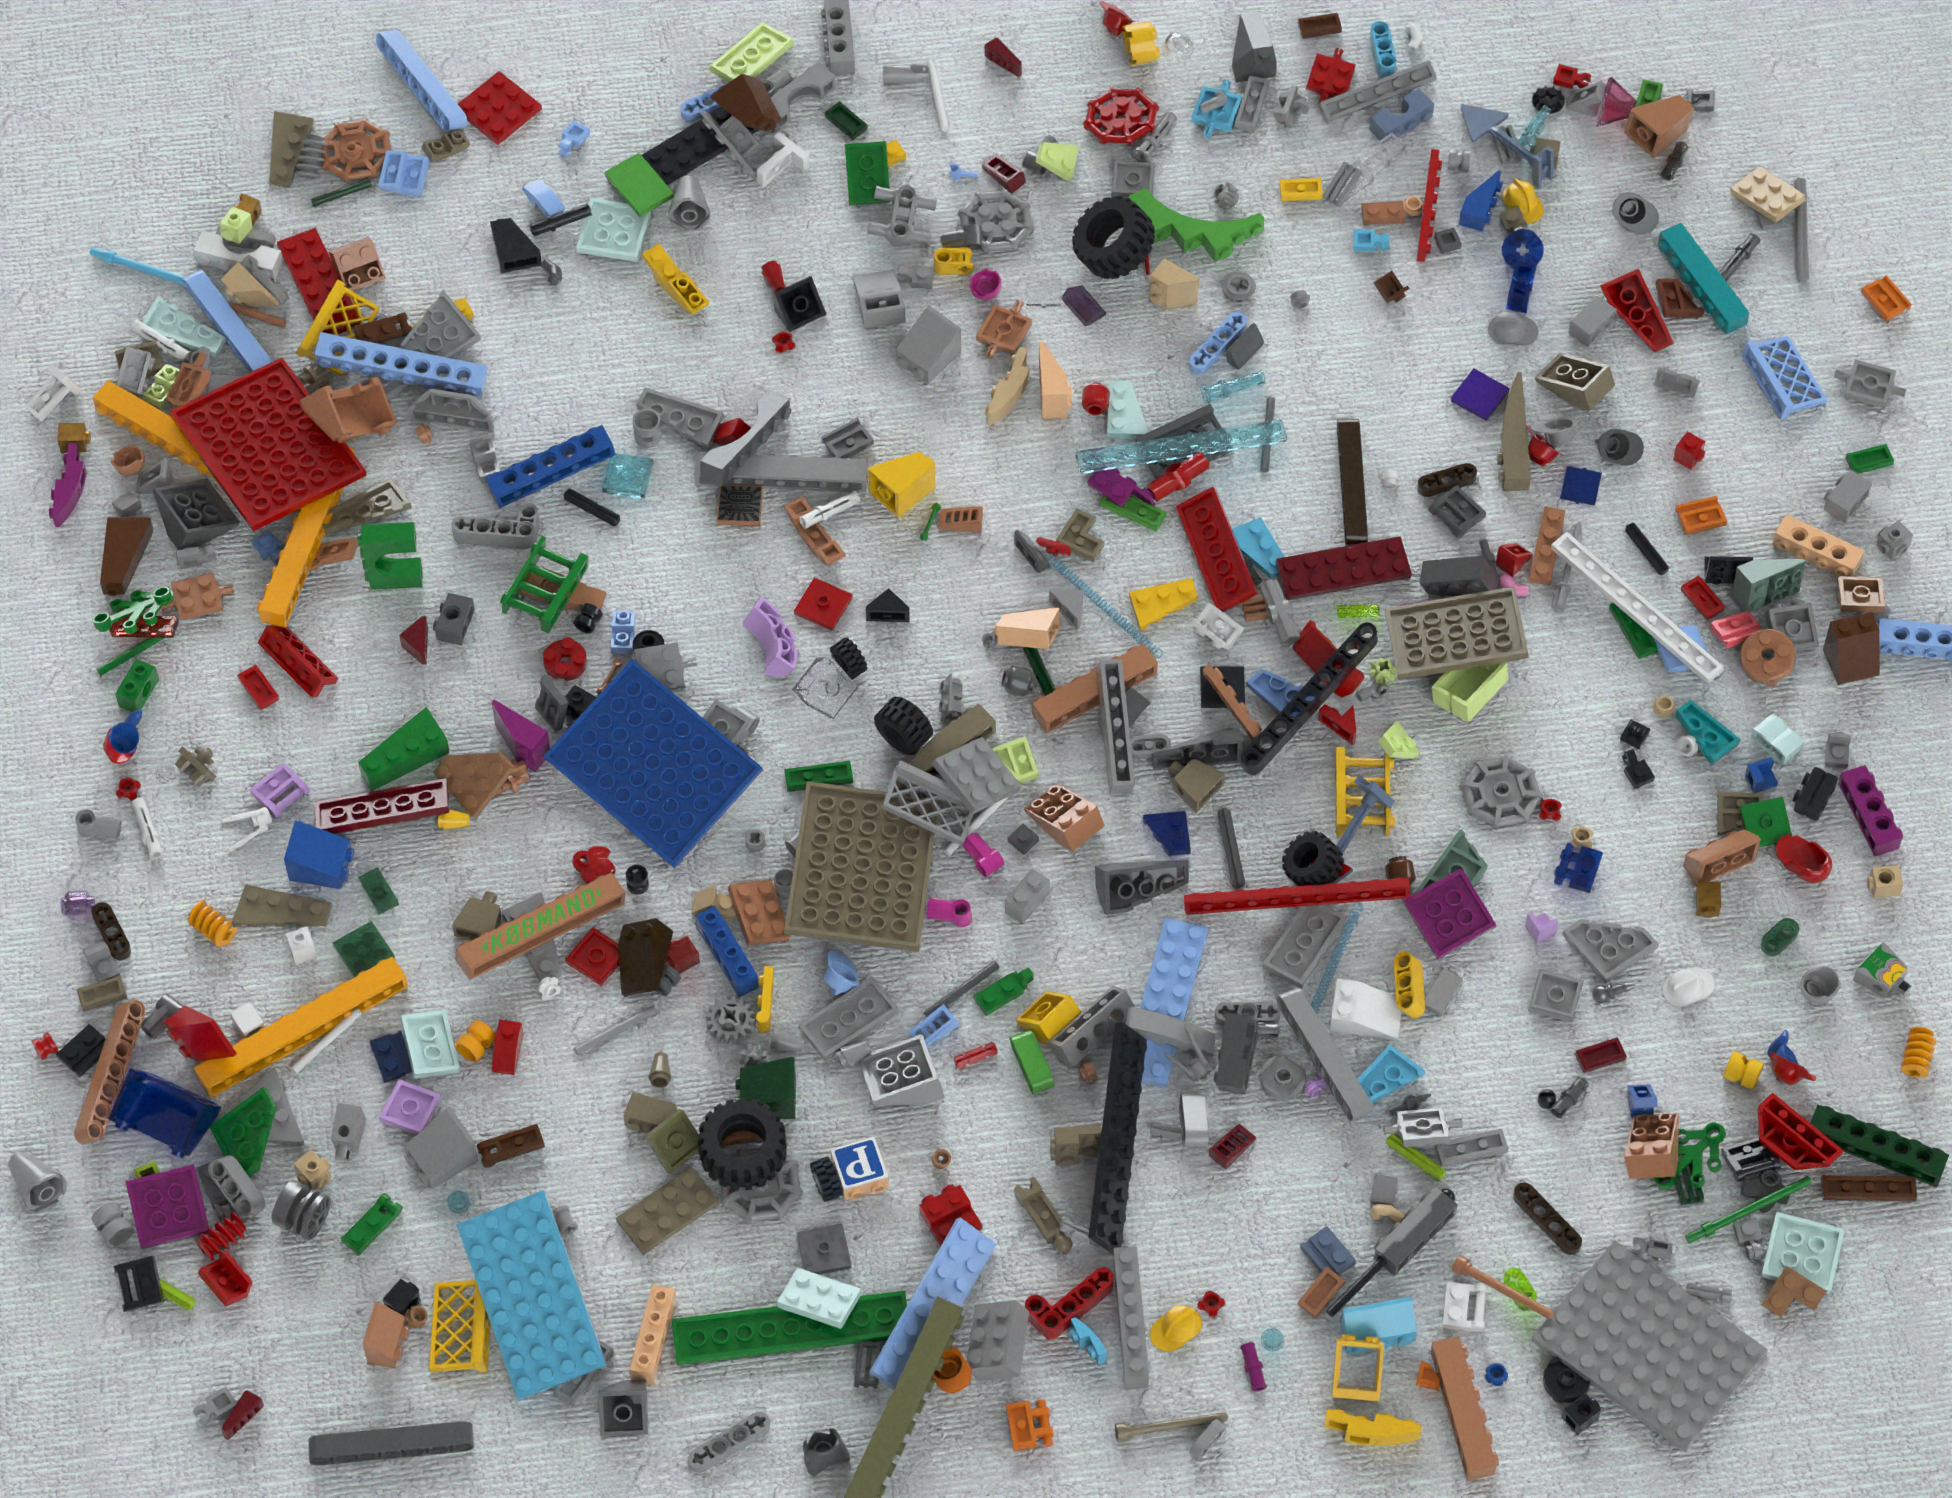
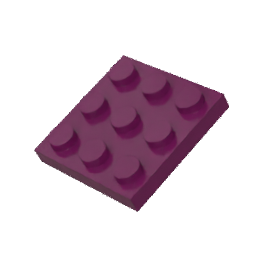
M1462 868L1412 895L1411 898L1403 900L1405 907L1437 959L1496 927L1495 921Z
M194 1164L125 1181L141 1249L207 1233L209 1225Z

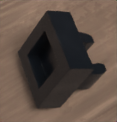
M1631 719L1621 734L1620 740L1640 750L1650 733V728Z

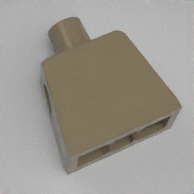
M1192 759L1185 767L1178 761H1174L1168 770L1175 776L1173 779V790L1196 813L1216 794L1224 783V774L1196 759Z
M486 891L482 900L474 897L469 898L452 924L454 936L472 941L478 938L480 934L498 928L502 914L500 906L495 904L497 895Z

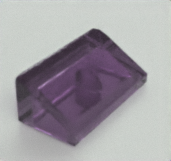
M1082 285L1068 287L1062 296V301L1084 326L1094 323L1107 314Z

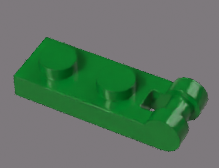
M383 1193L377 1202L341 1238L342 1243L357 1255H360L402 1212L403 1207L397 1202H392L391 1197ZM384 1208L389 1210L386 1215L381 1212Z

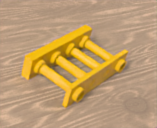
M1336 747V835H1343L1346 827H1348L1354 817L1350 816V813H1346V807L1361 805V800L1363 799V797L1346 794V788L1357 786L1354 783L1357 777L1345 775V769H1349V767H1384V778H1363L1368 783L1372 780L1380 787H1384V791L1390 796V770L1394 768V758L1389 757L1385 751L1384 759L1349 758V756H1345V747ZM1375 803L1374 806H1383V805H1381V804H1379V803ZM1384 806V816H1365L1361 825H1385V836H1389L1390 828L1395 827V814H1391V809Z

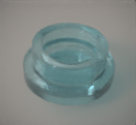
M460 1190L452 1192L447 1199L448 1208L454 1213L467 1211L471 1204L469 1195Z
M1270 1328L1262 1333L1261 1345L1264 1349L1274 1352L1282 1348L1284 1336L1279 1330Z

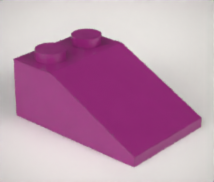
M494 699L491 703L495 726L518 762L523 760L526 769L529 768L536 772L545 761L543 756L550 749L548 731Z

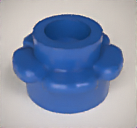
M1491 1364L1485 1370L1486 1381L1494 1386H1500L1508 1379V1372L1502 1364Z

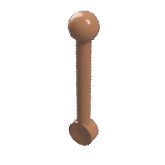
M616 658L613 660L611 671L602 686L596 691L598 695L606 688L616 669L622 666L621 659Z

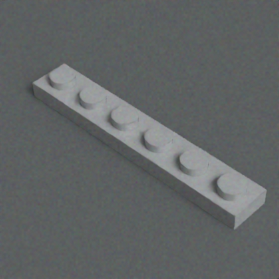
M1428 60L1320 102L1318 105L1326 123L1434 82L1437 80V77Z

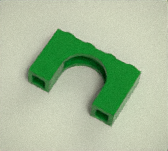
M415 523L362 525V533H358V546L360 547L363 570H365V582L369 581L370 589L423 587L421 557L388 558L384 556L393 553L417 552Z

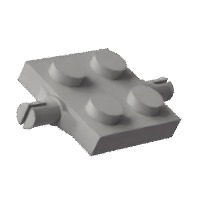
M1856 359L1849 373L1836 369L1834 378L1846 381L1844 398L1884 409L1891 394L1904 397L1906 393L1905 388L1894 386L1896 370Z
M678 642L634 649L636 662L667 688L685 686L683 678L684 668L697 666V662L688 664V662L696 661V657L688 659L681 657Z
M1443 1108L1397 1111V1124L1383 1125L1384 1135L1398 1133L1402 1139L1403 1147L1449 1143V1129L1463 1128L1462 1118L1448 1120L1444 1115Z

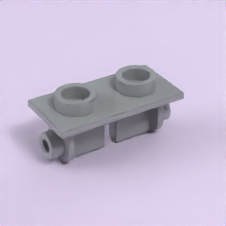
M1659 367L1653 386L1694 398L1700 380L1696 379V376L1678 374L1676 371L1666 369V367Z
M952 673L945 680H942L939 687V692L941 693V701L938 707L939 712H941L940 721H943L947 716L951 720H956L962 715V702L954 699H962L963 684L958 678L952 679Z

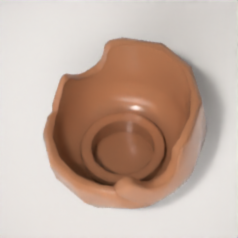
M131 445L115 452L114 460H111V463L121 475H136L143 468L145 455L140 448Z

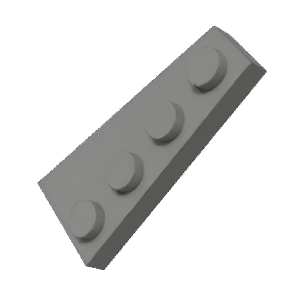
M542 892L503 910L502 916L505 921L509 923L517 919L519 915L529 913L541 904H544ZM554 939L524 953L540 981L546 977L558 978L562 976Z

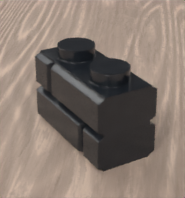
M1814 767L1811 774L1807 772L1801 783L1804 785L1803 789H1797L1792 801L1795 802L1794 811L1803 816L1806 815L1814 821H1818L1836 788L1838 777L1829 772L1826 773L1818 767Z

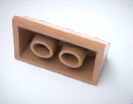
M1745 829L1739 832H1731L1719 841L1713 840L1701 849L1696 848L1689 851L1685 856L1683 866L1697 887L1698 881L1709 882L1755 862L1761 839Z

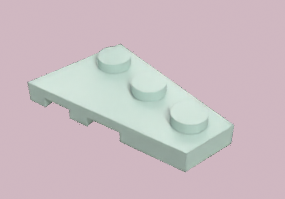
M1109 380L1110 398L1107 438L1136 439L1148 433L1149 431L1131 381Z

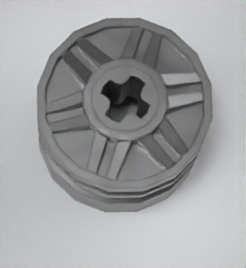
M292 1180L283 1188L272 1212V1223L285 1230L293 1228L294 1234L301 1235L306 1240H311L324 1225L330 1210L331 1198L326 1194H320L317 1190L310 1192L309 1186Z

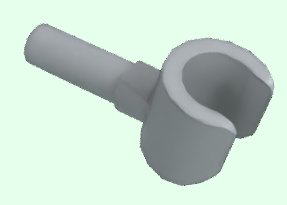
M995 630L992 633L983 635V645L987 640H992L989 645L990 648L996 646L995 638L997 636L995 635Z

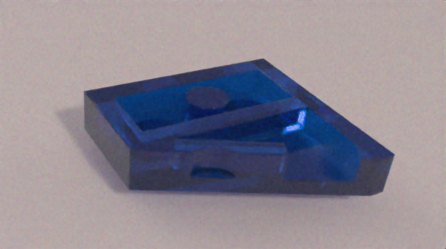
M1186 811L1143 815V823L1149 826L1153 836L1162 844L1168 856L1191 854Z

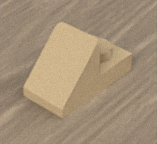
M716 886L695 893L692 915H697L716 906L723 919L736 920L737 915L730 895L717 894Z

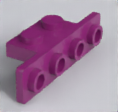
M1088 452L1084 454L1086 462L1097 469L1087 481L1088 486L1121 508L1132 495L1152 506L1155 505L1154 495L1148 489H1140L1132 478L1121 476L1117 468L1112 465L1109 467L1105 465L1102 458L1094 453L1091 455Z

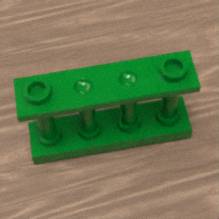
M541 536L540 540L532 545L530 556L508 592L505 591L500 600L502 613L506 615L510 607L513 606L536 616L541 621V630L549 634L588 569L589 556L580 553L577 560L566 558L546 549V537ZM542 556L568 567L569 573L567 576L564 575L562 577L536 564ZM534 573L559 584L560 588L557 593H551L526 581L530 574ZM522 589L549 601L550 605L547 609L541 610L516 599Z

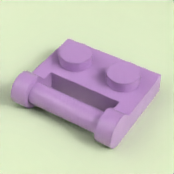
M284 763L250 789L251 795L264 807H267L269 813L275 819L282 815L281 812L299 797L305 796L310 792L306 783ZM293 785L297 787L278 804L275 805L273 803L274 800Z

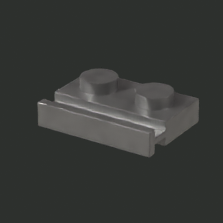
M856 418L822 436L821 442L826 445L827 450L833 457L847 459L873 445L874 439L863 424L861 425L859 419Z

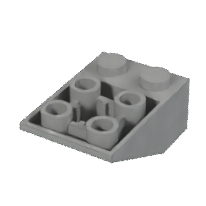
M894 269L853 276L864 329L906 322L905 304Z

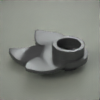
M1770 1169L1761 1172L1757 1178L1749 1179L1743 1188V1196L1755 1198L1756 1201L1785 1186L1781 1183L1780 1175ZM1766 1180H1772L1773 1184H1768ZM1790 1195L1776 1202L1787 1205ZM1776 1202L1759 1210L1762 1213L1768 1212L1775 1206Z

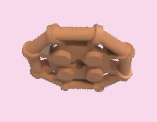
M366 118L347 123H335L333 129L324 137L329 146H322L327 151V154H321V157L325 159V162L321 164L323 170L335 174L348 183L351 180L369 177L376 178L383 167L386 150H391L390 133L388 130H383L368 122ZM368 130V131H370L371 133H373L374 135H371V134H370V136H368V135L365 133V131ZM339 134L341 138L338 140V142L337 140L334 142L333 140ZM381 141L383 149L376 148V143ZM349 142H355L356 145L359 144L362 147L360 158L353 162L346 160L341 151L344 145ZM328 150H335V155L329 157ZM376 156L380 157V159L375 163V165L372 166L374 158ZM340 163L345 168V171L335 165ZM361 167H365V168H366V170H360V171H354V172H352V169H355V168H361Z

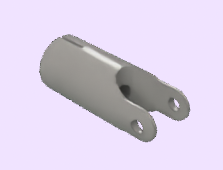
M883 65V84L927 82L929 80L927 74L917 73H926L929 71V67L927 65Z

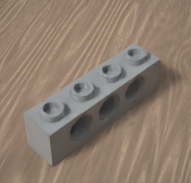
M824 0V7H821V19L826 20V23H822L823 35H827V39H824V51L829 52V55H825L826 67H830V71L834 75L855 74L849 0Z
M1112 986L1048 1041L1060 1063L1070 1067L1078 1065L1102 1041L1114 1034L1115 1023L1127 1022L1128 1008L1135 1006L1126 990Z

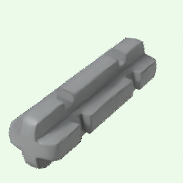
M1152 1122L1150 1127L1151 1135L1158 1137L1163 1135V1138L1181 1141V1127L1168 1124L1162 1126V1123Z
M1064 1218L1061 1221L1059 1227L1061 1231L1065 1233L1071 1232L1070 1235L1085 1242L1090 1241V1244L1095 1247L1100 1246L1088 1238V1227L1077 1222L1074 1224V1221L1068 1218Z
M1690 1282L1686 1285V1292L1694 1297L1696 1295L1701 1299L1713 1301L1721 1299V1302L1730 1303L1732 1298L1731 1289L1723 1288L1719 1290V1287L1702 1284L1697 1286L1696 1283Z

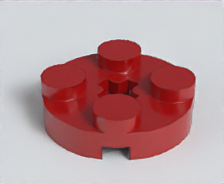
M570 637L553 642L543 652L545 671L557 680L560 678L570 681L578 678L583 674L587 663L585 649ZM563 657H569L568 663L560 661Z

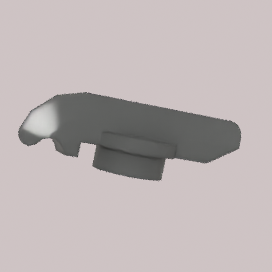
M1431 1093L1422 1094L1417 1097L1409 1095L1404 1098L1402 1105L1389 1112L1391 1115L1397 1114V1111L1417 1110L1421 1102H1425L1426 1099L1431 1097Z

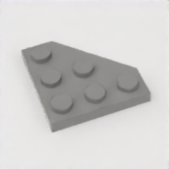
M1584 919L1578 920L1563 930L1562 933L1564 938L1604 983H1607L1656 950L1659 945L1645 928L1621 927L1620 924L1603 922V924L1590 923V920Z

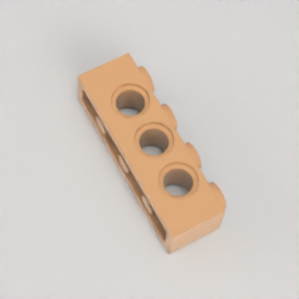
M1787 514L1776 530L1772 543L1778 549L1787 551L1799 559L1811 562L1820 569H1826L1837 576L1847 577L1854 576L1862 562L1865 551Z
M652 1285L629 1369L631 1380L646 1379L647 1384L654 1386L677 1301L675 1289Z

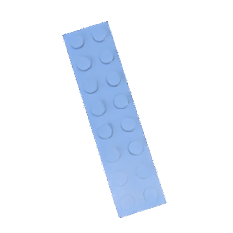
M1165 917L1140 1006L1141 1009L1185 1021L1209 927ZM1145 1038L1147 1040V1050L1145 1052V1068L1142 1082L1167 1088L1173 1063L1165 1057V1054L1168 1053L1175 1058L1177 1047L1169 1043L1160 1045Z
M962 1218L956 1219L869 1373L891 1389H895L937 1296L961 1307L994 1250L995 1242Z

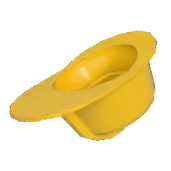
M1516 178L1503 191L1502 199L1508 209L1519 206L1526 223H1534L1541 219L1544 207L1536 195L1532 184Z
M1185 1305L1174 1306L1152 1325L1150 1340L1159 1350L1166 1352L1175 1351L1201 1331L1202 1318L1192 1307Z

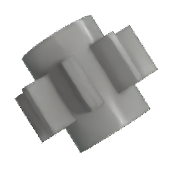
M1229 182L1226 185H1218L1213 194L1216 198L1214 202L1223 209H1226L1227 206H1235L1239 200V194L1237 193L1239 189Z
M749 1043L747 1050L741 1049L740 1055L742 1058H740V1065L744 1064L746 1067L767 1062L765 1060L767 1058V1051L763 1052L760 1044L752 1046Z

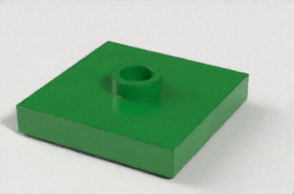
M1783 797L1739 806L1743 828L1759 836L1761 839L1759 848L1777 844L1778 840L1782 836L1786 837L1787 834L1792 836Z

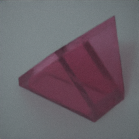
M1612 77L1608 78L1596 127L1628 119L1631 109L1635 107L1637 102Z

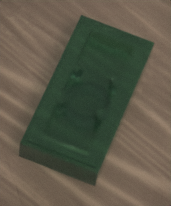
M378 867L358 877L359 883L379 915L399 905L397 898Z

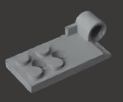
M716 699L703 716L707 722L736 746L738 743L742 744L747 736L754 733L760 721L758 716L739 706L736 710H733Z

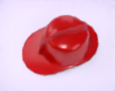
M1100 1L1099 4L1105 9L1103 25L1107 27L1109 33L1119 36L1125 31L1123 26L1130 25L1132 22L1136 23L1119 8Z
M1526 426L1532 434L1528 445L1529 457L1532 461L1540 466H1545L1561 454L1547 442L1542 434L1531 430V426Z

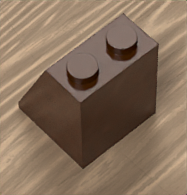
M741 74L710 95L714 102L747 127L769 132L777 127L776 124L782 121L760 78Z
M1872 612L1830 622L1823 650L1838 685L1879 676L1880 674L1879 628Z

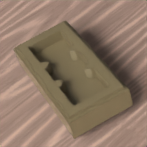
M121 976L76 989L83 1012L127 998Z

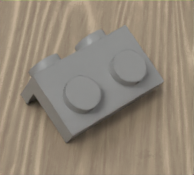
M126 346L116 385L141 395L142 390L146 391L149 379L146 378L147 370L151 371L154 363V358H151V352Z

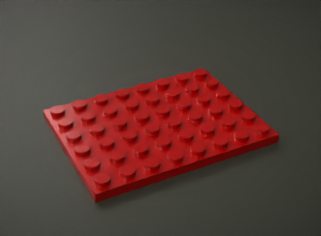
M283 358L277 359L170 411L172 420L253 532L367 476L365 468L345 442L338 443V441H333L302 410L299 401L310 394Z

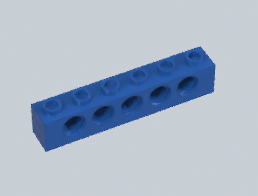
M603 425L590 428L581 435L573 436L568 441L559 445L551 446L544 452L534 454L520 463H514L505 470L495 472L487 477L486 481L500 509L616 454Z

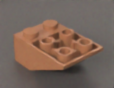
M1057 783L1024 808L1025 812L1059 845L1071 852L1105 826L1096 805Z
M1679 1113L1640 1114L1633 1116L1624 1155L1629 1179L1675 1176L1678 1164Z

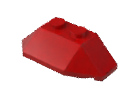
M1771 1093L1758 1105L1759 1142L1793 1170L1829 1167L1843 1154L1844 1150L1774 1093Z

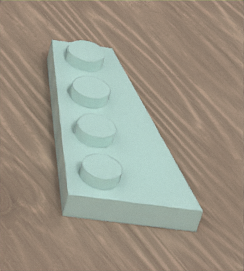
M157 296L142 322L168 339L176 340L175 343L195 351L205 346L210 349V356L216 358L226 342L223 335L205 324L201 325L195 321L194 317L180 312L176 306L167 304L160 296Z

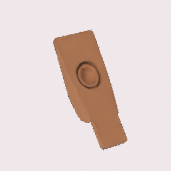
M551 571V572H553V573H555V574H557V575H560V576H562V577L564 576V575H562V574H560V573ZM531 573L526 581L551 593H557L560 588L559 584L534 573ZM579 582L564 609L576 610L579 606L583 607L585 603H589L601 610L606 598V592ZM521 589L519 592L522 595L549 604V601Z

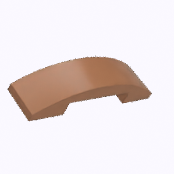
M803 496L784 505V509L799 535L822 563L828 566L846 556L836 540H832L819 522L807 529L801 526L799 517L813 511Z

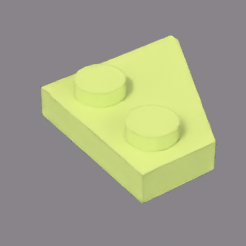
M1026 737L992 748L1020 784L1040 777Z

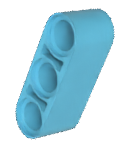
M1376 21L1371 25L1370 45L1377 75L1382 79L1395 74L1397 59L1388 24L1383 21Z

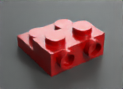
M953 1184L948 1185L942 1190V1194L936 1197L928 1195L922 1199V1204L919 1205V1213L940 1247L958 1218H962L978 1231L983 1229V1225L972 1209L971 1201L961 1185L956 1187Z

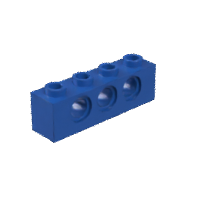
M716 906L695 915L697 930L738 998L758 989L757 973Z

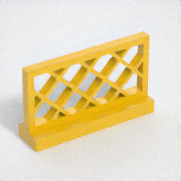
M337 280L295 354L302 358L306 356L315 361V354L311 351L318 344L320 332L332 328L333 334L338 336L336 327L346 325L349 335L343 337L354 339L356 337L352 333L350 324L359 322L364 324V321H367V323L372 322L380 307L344 287L345 283ZM345 294L352 298L354 305L344 307L341 299ZM366 306L373 310L371 316L362 318L360 307ZM355 309L358 319L348 321L346 310ZM342 312L344 322L334 324L332 314ZM337 352V353H334L333 355H335V356H341V355H343V353H342V352ZM327 368L339 376H342L344 373L339 368Z
M476 1280L435 1283L429 1361L430 1372L477 1369L478 1372H488L491 1322ZM475 1287V1294L468 1300L461 1295L467 1288ZM451 1289L454 1293L444 1302L440 1298L441 1290ZM459 1296L465 1303L455 1312L449 1305ZM470 1307L474 1314L466 1322L460 1315ZM447 1308L453 1315L442 1323L439 1320V1315ZM458 1318L463 1325L453 1333L448 1326ZM468 1328L472 1332V1337L464 1343L458 1337ZM446 1330L451 1337L441 1345L437 1341L438 1336ZM457 1340L462 1347L452 1355L446 1348ZM467 1350L471 1354V1362L460 1363L457 1358ZM443 1351L450 1357L444 1364H436V1358Z

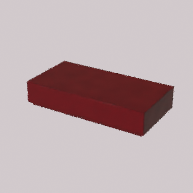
M1618 1037L1575 1051V1056L1583 1073L1624 1061L1627 1057Z

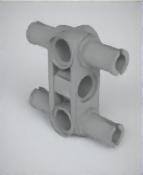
M876 185L874 199L892 202V215L888 225L870 221L867 234L885 237L895 247L908 245L910 242L928 247L931 233L914 231L911 228L914 209L918 207L935 211L937 198L919 195L909 185L897 187L894 190Z

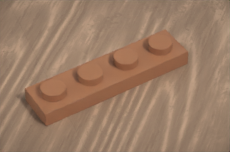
M1544 506L1529 582L1550 586L1557 555L1551 549V544L1561 536L1566 510Z
M1211 664L1203 668V675L1253 742L1261 734V726L1255 719L1252 721L1247 715L1249 710L1243 702L1239 704L1235 696L1237 695L1230 685L1226 686L1222 681L1224 677L1217 667L1213 669Z

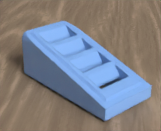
M943 1004L908 1033L913 1038L922 1031L927 1037L925 1043L928 1047L960 1024ZM945 1016L948 1022L944 1023L941 1018ZM937 1021L941 1027L937 1029L933 1024ZM928 1026H929V1027L933 1030V1032H934V1033L931 1034V1035H930V1034L928 1033V1031L925 1029V1028H927Z

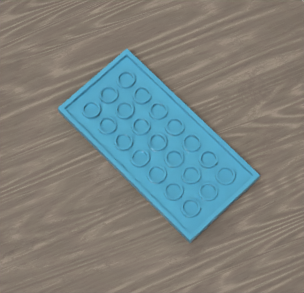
M544 1190L456 1224L519 1401L607 1366Z

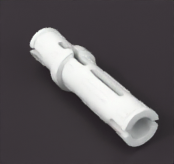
M139 319L132 323L131 331L149 342L156 341L157 346L163 350V353L171 354L181 362H186L191 352L176 344V340L168 339L139 321Z
M852 491L824 506L819 505L813 511L800 516V524L804 529H807L818 522L823 523L827 521V518L860 503V497L856 491ZM845 502L844 504H842V505H840V506H838V507H836V508H833V507H835V506H837V505H839V504Z
M136 798L132 801V806L143 834L141 839L147 846L150 859H159L163 856V850L159 843V833L154 828L145 798Z

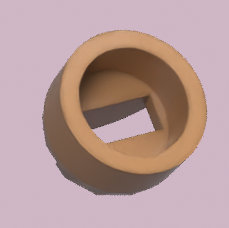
M944 1149L935 1151L932 1156V1164L937 1169H944L951 1162L950 1153ZM939 1156H943L941 1164L938 1163Z

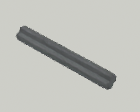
M1223 808L1217 814L1232 886L1240 889L1245 886V879L1231 811Z

